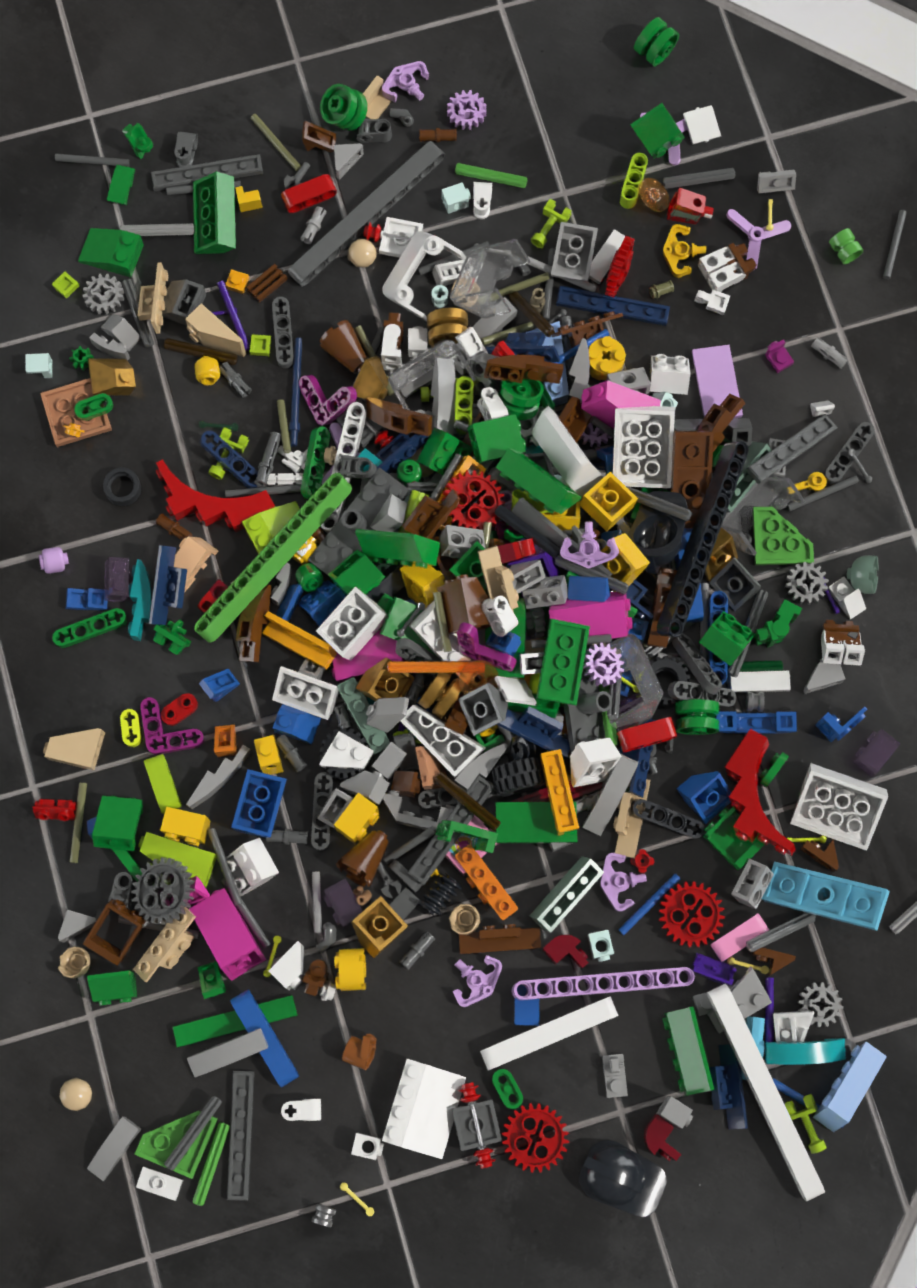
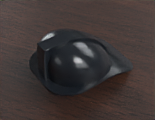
M662 491L649 493V495L688 509L687 502L680 493ZM640 504L635 521L627 536L650 562L646 567L647 572L657 574L660 566L668 564L678 554L682 544L686 521Z
M610 1140L600 1141L591 1147L579 1175L580 1185L590 1198L640 1217L649 1216L655 1212L667 1183L666 1175L658 1165L622 1144Z

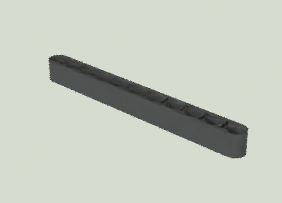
M432 141L425 144L290 267L288 274L301 287L308 284L364 233L366 225L369 226L370 222L374 224L440 164L445 157V153Z

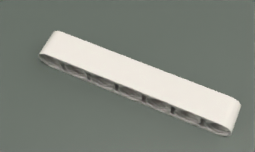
M354 402L348 407L332 474L339 472V467L342 463L341 455L357 457L367 415L364 406L359 402ZM356 409L362 410L361 415L358 417L352 415ZM350 428H357L356 434H348V430ZM352 446L353 450L351 453L346 454L343 452L344 448ZM345 478L349 483L351 482V478ZM346 499L321 525L326 533H329L333 528L325 527L326 521L331 519L335 521V524L338 522L343 514Z
M610 996L480 1052L487 1070H491L619 1015Z

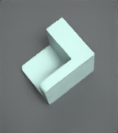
M49 353L26 354V372L28 374L42 373L44 378H52V359Z

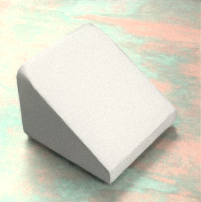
M830 401L810 404L813 417L824 414L829 415L835 407Z

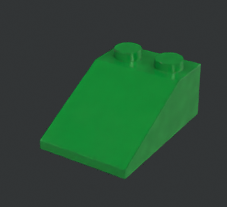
M663 103L630 124L654 159L663 156L666 150L672 146L679 145L682 139L685 138Z
M90 228L78 262L132 278L144 244L141 236L124 230Z

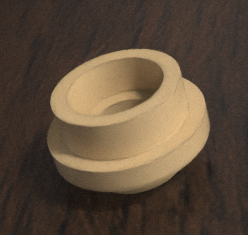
M335 446L325 449L324 461L329 463V465H334L337 454Z

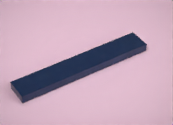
M564 286L559 287L556 306L598 314L614 311L615 314H623L620 318L662 326L667 325L670 306L617 296L613 298L601 293Z

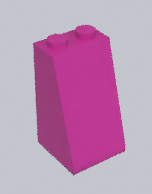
M608 380L584 389L581 397V408L614 430L616 408L660 406L661 400Z
M610 592V596L605 602L568 600L567 597L565 604L552 605L549 609L550 619L590 626L588 636L611 634L612 639L628 636L629 629H632V617H628V611L631 608L630 599H627L626 594L619 592Z
M378 630L351 661L343 658L337 652L333 659L334 668H332V675L340 683L352 677L359 681L365 671L385 658L391 661L407 660L396 654L397 640L380 634L381 630Z
M225 888L214 891L210 897L195 903L189 909L196 916L194 920L220 968L231 981L266 960Z

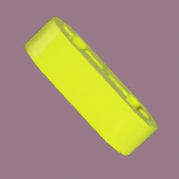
M124 710L120 717L122 739L127 746L136 747L142 740L140 718L135 710ZM128 714L135 717V719H132V726H129V722L125 720V718H128ZM130 730H133V734L137 736L133 743L127 739L130 737Z

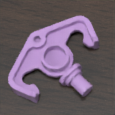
M417 61L395 67L382 86V95L395 103L397 101L396 92H390L389 89L398 86L402 90H408L409 95H414L418 100H422L424 94L419 90V84L415 83L412 74L416 70H420L421 76L428 80L429 72L425 63Z
M589 521L585 522V532L582 534V538L585 539L580 543L579 552L570 553L568 551L572 542L567 537L564 539L560 554L566 560L586 568H592L617 557L619 549L613 537L607 541V546L610 547L611 552L609 554L601 552L598 542L593 539L596 537L593 531V522Z
M610 853L604 861V873L601 876L600 887L613 908L618 912H622L635 903L631 899H626L625 903L620 904L618 902V893L628 889L630 884L632 887H635L637 883L646 882V875H635L630 872L628 876L624 872H615L611 862L616 860L618 863H622L625 861L626 856Z
M487 955L485 956L484 962L495 967L494 971L487 975L480 970L472 971L473 966H467L461 959L455 964L461 971V977L467 976V985L472 990L468 999L462 998L460 990L453 991L461 1007H468L492 995L502 969V963L499 960Z

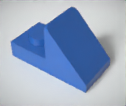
M492 630L485 644L513 657L521 644V637L511 632L500 637Z
M229 669L204 678L199 683L209 698L215 702L219 701L240 684Z

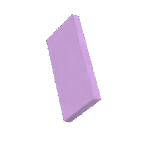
M730 345L693 349L691 352L704 417L713 404L720 406L729 393L739 397ZM742 408L734 418L743 416Z

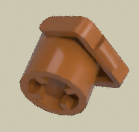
M366 1034L362 1040L351 1036L345 1047L342 1061L366 1071L374 1059L376 1037L372 1034Z

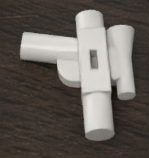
M282 445L278 448L277 452L286 458L282 460L283 464L291 468L295 474L299 473L301 468L304 470L308 449L304 452L297 450L294 453L292 451L284 453Z

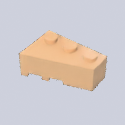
M188 536L184 538L179 545V551L175 554L174 567L187 569L184 593L195 581L194 577L199 569L202 568L204 570L207 566L205 561L211 554L216 555L218 552L217 549L200 537Z

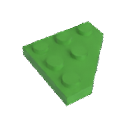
M774 507L752 508L755 565L814 563L813 543L800 534L799 530L788 520H785Z
M196 1111L143 1134L135 1155L167 1168L164 1163L201 1111ZM211 1117L179 1164L172 1171L193 1179L218 1118Z

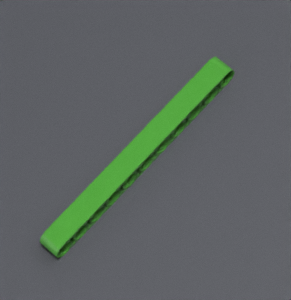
M340 473L332 474L196 622L194 630L207 642L215 641L351 493V484Z

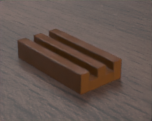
M274 264L248 285L247 290L260 303L288 279L277 268V265ZM278 276H280V278H279L277 281H275V282H274L271 286H269L265 291H263L260 295H258V293H259L262 289H264L265 287H267L274 279H276Z

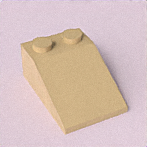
M200 304L185 319L187 323L186 328L190 332L189 336L194 342H200L203 346L234 353L242 357L246 355L243 340L203 304Z

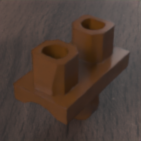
M317 959L311 963L303 978V982L307 983L304 993L316 996L320 987L324 986L329 976V972H327L328 966L325 961Z

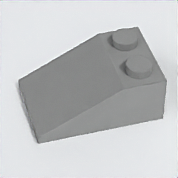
M561 222L551 276L588 283L598 228Z

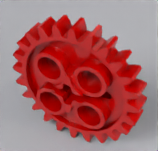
M625 236L621 246L614 255L606 280L607 288L605 295L614 298L619 287L624 283L634 253L632 251L634 238Z
M466 470L464 475L458 473L457 479L452 477L451 483H447L445 486L448 490H444L442 494L447 496L454 489L464 504H458L456 509L452 510L448 517H452L450 524L456 522L458 527L463 526L483 530L484 522L492 523L491 526L493 527L497 524L496 520L499 521L500 518L494 512L499 505H505V502L500 500L505 495L498 493L502 487L494 486L497 482L496 480L489 481L491 475L484 478L483 471L477 475L476 470H473L470 475ZM470 485H474L477 488V492H473L470 489ZM483 490L486 492L465 513H461V510L464 509L472 500H474ZM483 499L488 500L491 506H486L483 503ZM470 512L476 513L477 519H473L470 516Z
M686 881L683 888L677 884V891L671 888L669 890L671 896L667 894L663 896L667 902H660L664 909L659 910L658 913L664 914V917L660 918L659 921L665 922L661 929L668 928L669 931L666 936L672 934V942L679 939V946L687 942V947L690 948L694 942L696 948H698L700 941L706 945V938L713 941L712 933L716 935L720 933L716 927H723L719 920L724 919L725 916L719 915V912L723 911L724 908L718 907L722 900L715 901L714 898L717 893L711 895L709 893L711 887L704 890L703 883L696 887V882L693 881L691 887H689ZM690 895L694 900L693 905H686L684 896ZM701 899L702 903L694 913V916L696 918L693 917L692 919H690L686 927L682 930L681 926L688 918V912L693 910L697 902ZM702 907H707L710 910L708 918L701 915ZM673 912H680L682 914L681 922L673 920ZM694 923L698 925V934H693L690 932V924Z
M529 1103V1110H526L522 1105L521 1113L514 1110L515 1118L508 1116L511 1124H504L508 1132L502 1133V1135L507 1137V1140L502 1141V1144H508L509 1146L504 1152H511L512 1154L508 1159L516 1158L515 1166L522 1163V1170L530 1166L531 1173H533L535 1167L538 1168L540 1173L542 1172V1166L550 1170L549 1163L551 1162L557 1166L555 1159L557 1157L563 1159L560 1152H567L563 1144L569 1143L568 1140L564 1139V1136L568 1135L569 1132L562 1129L567 1124H560L559 1121L562 1116L555 1118L556 1110L554 1109L549 1113L548 1105L543 1110H541L540 1103L537 1104L536 1109H533L532 1104ZM525 1119H534L535 1127L532 1130L525 1129ZM543 1120L538 1134L541 1140L540 1142H535L532 1154L528 1156L527 1153L532 1144L530 1135L536 1133L539 1121ZM546 1126L554 1128L555 1132L551 1138H546L543 1134V1129ZM519 1138H525L528 1142L524 1150H519L516 1147V1141ZM539 1146H545L547 1149V1154L543 1158H539L536 1155V1149Z

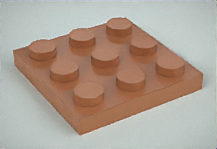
M90 378L40 393L57 447L112 431L107 414L83 421L75 413L74 408L79 401L95 396L92 393ZM85 409L82 413L86 414L89 410ZM69 423L80 425V430L85 432H81L80 437L72 436L65 433L66 427H63V425L69 426Z

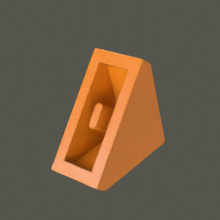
M235 725L215 727L214 752L217 757L237 755Z

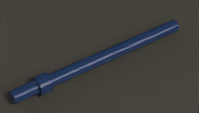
M295 338L291 422L288 427L291 447L297 446L298 433L300 432L298 418L302 338Z

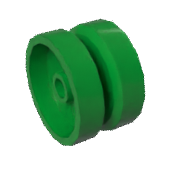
M656 17L643 29L635 42L634 50L641 56L646 55V60L651 65L657 66L671 53L680 34L672 27L667 28V23L660 17Z
M339 83L332 85L326 90L320 104L322 118L327 123L347 131L357 129L365 120L368 111L366 97L360 91Z
M523 379L522 383L502 381L499 397L506 406L509 416L516 414L518 420H528L536 416L544 391L543 384L540 381Z
M691 699L675 703V713L681 717L675 721V731L677 733L708 735L719 732V720L714 718L719 714V702Z

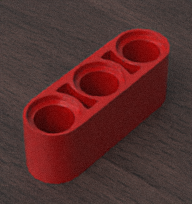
M325 174L283 191L281 197L287 211L295 213L334 197L337 194V190L330 175Z
M671 717L617 732L622 752H629L677 737Z

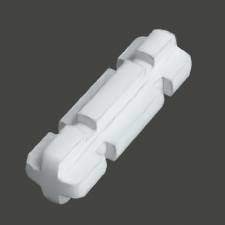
M293 473L270 474L267 484L294 485L293 483H296V485H300L303 473H296V475H293Z

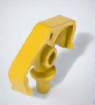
M675 224L672 226L664 245L663 256L672 275L680 278L691 274L692 269L689 266L678 269V261L688 258L690 254H692V257L697 254H706V246H697L692 243V247H690L684 241L679 242L676 234L689 235L690 227Z

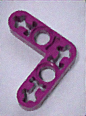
M304 375L299 380L300 390L316 422L320 425L331 424L357 399V392L353 387H342L327 400L315 376ZM315 395L318 397L317 405L314 402ZM335 401L338 403L337 410L334 409Z
M462 622L457 630L459 651L464 656L505 671H513L517 663L514 657L479 644L477 629L469 623Z
M150 697L145 698L141 702L140 708L145 742L151 754L159 755L198 748L204 743V735L198 729L164 734L158 702ZM149 702L155 705L152 708V714L154 716L157 715V717H150L148 709H145ZM151 721H156L158 723L157 730L149 731L147 728L148 724ZM194 733L200 736L197 739V743H194L193 740L186 741L188 745H185L183 735H186L187 739L192 738ZM173 737H179L181 743L177 747H172L170 740ZM166 738L167 749H165L164 745L158 746V750L151 747L155 740L158 743H165L163 739Z

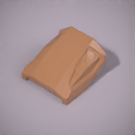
M421 746L415 747L422 787L429 790L442 788L435 782V778L440 772L447 776L446 768L428 749Z

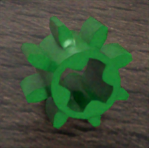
M79 346L78 349L72 350L73 356L69 357L75 369L79 367L84 371L85 368L89 367L88 359H94L93 355L90 354L89 348L84 350Z

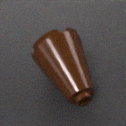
M348 320L337 323L339 327L336 329L332 327L328 329L320 338L319 342L321 344L319 345L356 374L360 372L367 357L351 323Z
M380 830L370 832L337 861L338 869L341 872L344 869L348 873L346 877L363 887L367 884V887H369L389 843L387 835Z

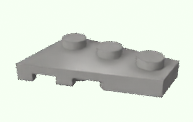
M751 966L742 979L733 985L734 987L731 990L744 1019L772 1003ZM712 1008L708 1016L717 1032L721 1033L724 1030Z

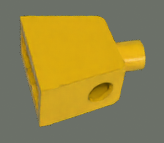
M275 735L255 739L254 744L262 773L273 775L284 772Z

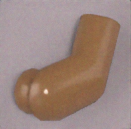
M358 886L353 890L359 905L366 904L372 897L369 890L364 891L362 886Z

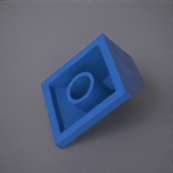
M282 704L273 730L275 733L284 734L287 737L312 744L321 717Z
M718 771L690 776L677 788L684 802L704 824H707L731 802L729 798L731 791Z

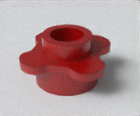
M640 849L635 858L630 859V863L635 865L640 873H645L647 868L654 864V858L650 857L646 850Z

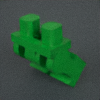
M784 600L773 620L766 622L763 628L757 629L756 633H754L756 646L766 643L768 648L780 643L789 632V622L793 623L803 608Z

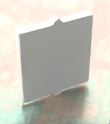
M712 105L704 108L697 107L693 111L683 113L692 145L704 141L707 143L711 139L721 137Z
M501 676L494 678L499 687L498 690L502 693L506 702L534 706L537 703L532 695V690L529 689L525 680Z

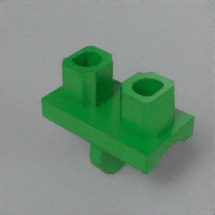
M139 123L135 126L128 124L122 132L136 156L142 159L144 153L150 152L153 148L152 140L147 136Z
M178 620L176 623L169 621L168 626L156 624L153 629L156 631L153 639L154 642L164 645L167 639H170L173 642L168 650L176 655L180 654L185 647L190 646L192 641L182 636L187 632V630L182 628L183 621Z

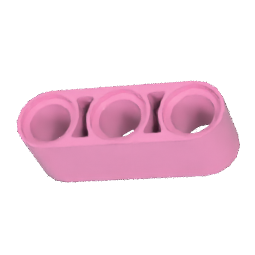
M758 913L710 944L720 961L723 962L746 947L748 940L769 931V928Z

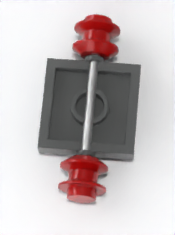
M359 398L356 402L361 403L366 411L367 400ZM356 409L352 415L358 417L361 415L362 410ZM347 410L337 419V423L342 428ZM366 416L360 445L364 448L375 438L374 444H380V450H382L394 439V436L389 437L387 435L388 430L382 431L385 427L375 423ZM355 427L348 430L349 435L357 433V428Z
M473 1082L461 1085L462 1089L458 1090L463 1092L464 1095L460 1100L470 1103L466 1106L452 1109L460 1149L464 1151L478 1147L479 1150H476L473 1154L479 1160L475 1165H480V1169L493 1166L492 1162L496 1160L490 1157L493 1149L485 1148L486 1145L502 1141L493 1100L490 1099L476 1103L475 1100H478L481 1096L476 1094L475 1091L478 1085L474 1086Z

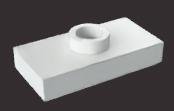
M473 327L467 328L455 337L469 361L483 352L488 353Z
M143 1167L136 1188L176 1201L183 1179Z

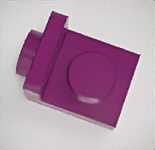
M784 339L780 342L774 341L771 343L765 354L777 373L794 364V360L784 347L786 343Z

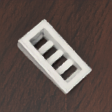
M469 258L465 259V261L458 260L435 265L432 271L436 284L443 286L453 284L461 278L468 279L475 276ZM462 266H464L465 269H466V272H465V273H464V271H463V269H462Z

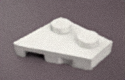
M338 732L319 765L321 767L364 769L374 751L347 735Z
M814 1011L774 1013L776 1042H804L814 1016Z

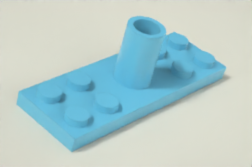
M774 862L771 870L774 875L762 897L764 902L878 930L889 895L887 889Z

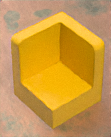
M242 186L235 187L241 212L262 208L258 190L244 193Z

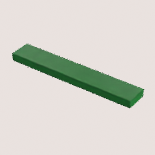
M293 995L258 1004L269 1023L298 1016ZM236 1011L173 1027L177 1047L246 1030Z

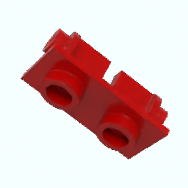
M39 799V801H35V806L32 807L36 819L75 820L74 810H76V802L72 800H58L57 806H54V800Z

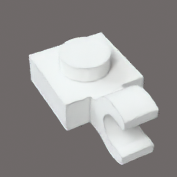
M698 290L694 301L701 304L706 303L707 310L724 315L730 296L712 290L711 294Z

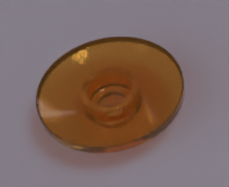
M653 178L642 180L639 184V194L644 204L656 212L666 210L670 200L665 187Z
M475 660L469 662L461 670L459 685L465 695L487 683L492 684L497 689L498 685L494 678L499 675L491 663L484 660ZM477 675L481 676V680L479 682H475L474 680Z

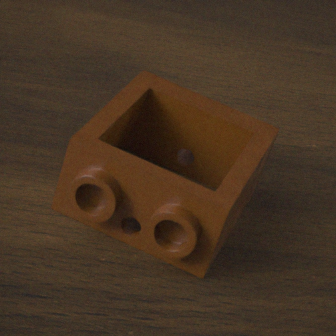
M111 899L83 945L118 966L135 941L146 920H144L143 916L138 915V911L128 909L122 901ZM111 910L137 925L122 950L97 936Z

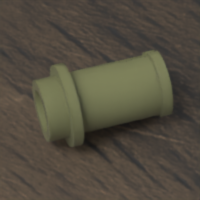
M671 280L659 285L653 284L649 288L650 296L656 299L660 298L661 295L674 292V285Z

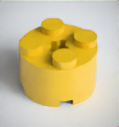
M605 336L595 340L588 349L590 361L589 374L594 379L607 380L608 374L622 371L626 354L623 346L617 340L612 339L610 336Z
M364 948L339 949V952H336L334 958L335 968H339L335 978L336 989L341 991L366 990V983H364V977H366Z

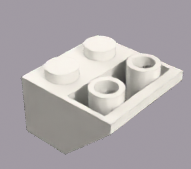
M664 354L651 355L650 391H665L687 395L690 380L689 359L684 356L667 357Z
M260 838L242 844L226 857L240 896L266 883L279 873Z

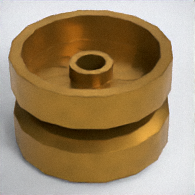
M442 308L430 312L427 315L429 345L438 349H452L458 343L455 337L467 329V312L459 308Z
M438 673L418 701V704L425 709L429 708L434 701H437L432 709V714L439 719L451 709L466 684L459 678H455L447 686L446 684L451 677V673Z

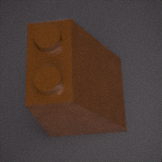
M460 575L456 579L444 581V585L437 587V591L441 592L449 634H457V630L462 622L473 625L477 631L491 627L482 611L483 601L489 598L477 577L468 578V575Z

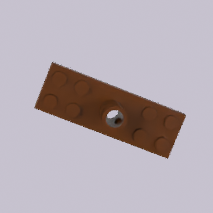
M674 431L671 492L683 495L688 509L692 512L690 519L685 522L684 528H693L711 481L713 431Z

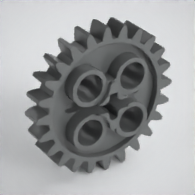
M161 857V860L154 859L153 864L147 862L148 869L141 868L143 874L136 875L139 881L133 882V885L137 888L131 891V893L136 894L132 901L138 902L134 908L140 910L138 915L145 916L144 920L162 925H165L166 922L172 924L173 919L180 920L179 913L186 914L185 907H191L188 900H194V897L190 896V893L195 891V889L190 888L194 881L188 879L192 873L186 872L188 867L183 866L182 862L175 861L172 858ZM172 877H174L173 884H171ZM173 897L174 901L172 904H170L171 898ZM155 898V903L152 906V900Z

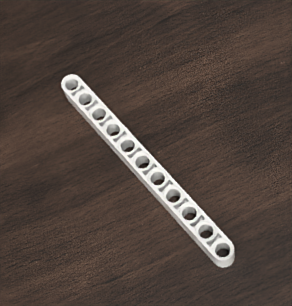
M725 983L707 992L708 999L803 1199L807 1202L825 1193L824 1187L729 987Z

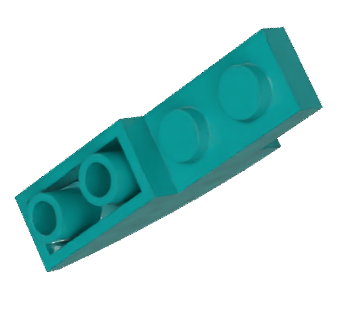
M137 559L136 565L132 567L133 583H130L128 587V595H130L133 602H136L132 606V615L134 617L133 622L129 623L128 633L133 640L141 641L144 622L149 623L153 590L143 562Z

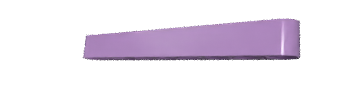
M680 967L524 980L513 985L512 995L517 1000H532L675 988L692 984L695 975L690 968ZM682 971L688 976V980L685 983L679 978V974ZM661 973L666 974L668 978L666 984H662L659 981ZM641 975H645L648 979L646 986H642L639 983ZM621 976L625 977L628 981V985L625 988L619 985V978ZM601 978L606 979L608 983L605 990L601 989L598 985V981ZM580 980L586 981L588 985L586 991L579 989L578 982ZM560 981L567 984V991L565 993H561L558 990ZM540 983L547 986V992L544 995L540 994L537 990V986ZM519 985L526 987L527 993L525 996H520L517 993Z

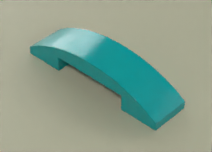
M836 1038L824 1039V1041L787 1043L785 1041L766 1042V1064L801 1065L845 1060V1039Z

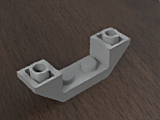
M388 791L382 798L396 823L422 830H427L432 826L437 829L438 824L442 820H446L455 808V806L451 805L441 807L438 821L434 822V818L429 816L418 818L414 817L415 814L412 812L403 811V814L399 813L402 797H399L397 792Z

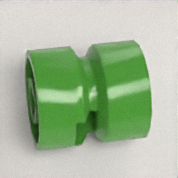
M849 228L840 231L829 241L834 251L839 252L837 256L843 264L854 261L864 251L859 242L854 241L855 236Z

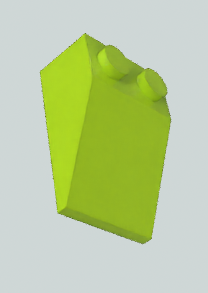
M296 501L260 512L242 521L258 554L300 510Z

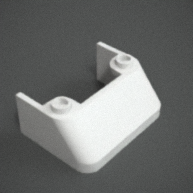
M419 231L413 235L384 283L383 294L394 303L427 322V316L409 305L414 294L407 284L426 253L435 256L440 254L444 248L464 261L466 256L461 250L441 238L424 231Z
M548 406L541 412L531 431L533 436L530 438L537 447L540 445L562 476L560 481L583 497L604 476L591 464L558 418L559 416Z

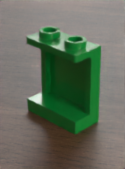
M516 414L474 423L467 428L475 460L479 464H485L487 461L502 458L508 448L522 454L526 452V442L521 436V424L516 418Z
M102 796L92 833L94 847L134 851L136 845L135 834L140 814H143L142 800Z
M733 806L730 810L726 808L718 815L721 819L716 824L712 821L705 828L707 833L703 837L738 871L765 844L757 839L758 836H756L752 843L749 840L743 841L735 835L733 826L740 815Z
M442 820L437 826V840L450 842L453 832L478 838L475 850L493 853L498 833L450 820Z

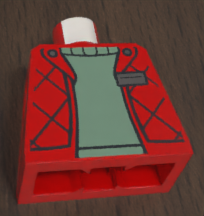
M679 188L669 202L667 220L697 224L701 217L711 219L714 208L705 206V196Z

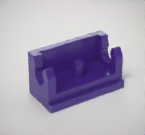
M696 953L691 970L696 975L731 986L737 968Z

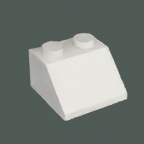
M598 738L589 742L582 741L575 746L574 751L570 755L571 784L573 787L606 780L622 757L610 738Z
M299 941L269 970L288 990L291 988L295 990L303 982L301 978L304 976V946Z

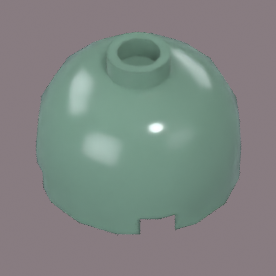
M872 555L858 557L853 562L852 567L847 569V579L851 580V585L855 590L859 589L864 594L876 593L878 583L877 570H879L878 557Z

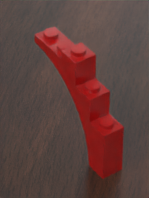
M163 459L156 462L158 469L155 471L160 481L164 479L167 484L164 488L169 497L166 498L168 505L165 507L170 517L174 515L177 521L195 512L199 522L203 521L206 527L224 518L228 527H233L236 533L244 529L242 521L260 512L275 508L267 490L240 498H219L205 495L182 483L169 470Z
M750 728L725 766L727 776L731 780L738 782L729 796L731 805L738 811L743 810L733 826L735 835L743 841L749 840L752 843L756 836H758L757 839L766 845L770 843L775 846L774 849L783 855L787 853L792 856L796 850L794 843L781 835L770 823L759 802L757 788L758 772L762 758L769 747V741L767 737Z

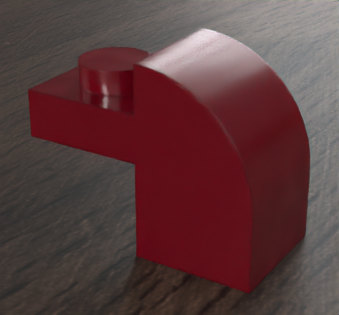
M572 935L557 936L542 949L555 965L567 954L581 969L589 963L586 960L588 958L586 953L581 948L579 950L575 948L581 941Z
M655 1114L644 1132L645 1145L652 1154L655 1155L660 1149V1155L669 1162L671 1159L677 1161L681 1154L665 1142L674 1127L658 1114Z

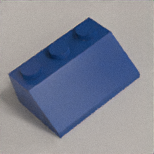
M247 769L231 828L237 832L271 838L287 779Z

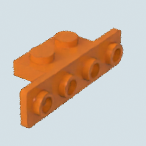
M471 844L455 854V858L468 876L465 880L472 889L474 887L477 888L480 892L477 896L484 905L488 903L489 906H492L501 920H505L518 910L517 905Z

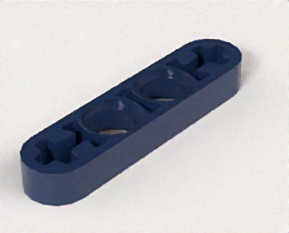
M204 432L200 439L201 446L247 488H257L258 486L254 482H249L250 478L246 474L244 477L241 475L248 469L247 474L250 477H257L258 471L215 432ZM206 437H213L212 442L215 445H217V443H220V445L217 447L215 451L213 450L215 446L211 442L208 444L205 442ZM220 449H226L229 452V456L222 458L218 452ZM241 462L243 470L236 471L233 468V463Z

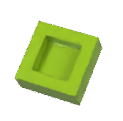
M64 272L52 283V286L67 299L79 287V283L68 273Z
M252 335L250 355L269 356L271 336Z

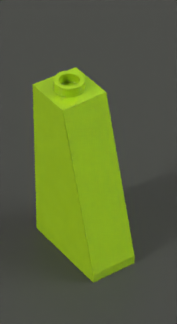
M146 832L145 836L141 837L139 842L141 853L151 860H161V857L182 862L183 866L188 867L186 872L192 873L190 878L197 876L205 888H207L217 859L216 854Z

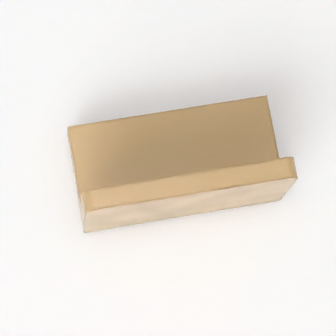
M379 76L375 77L363 93L368 103L367 119H378L391 103V100L382 95L383 79Z

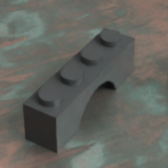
M733 418L722 432L725 436L723 441H744L748 446L751 445L753 428L750 419ZM675 419L674 431H697L703 419Z

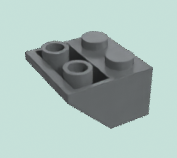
M189 280L171 281L167 295L164 297L165 310L162 311L163 318L187 326L185 319L204 302L206 297L204 286Z

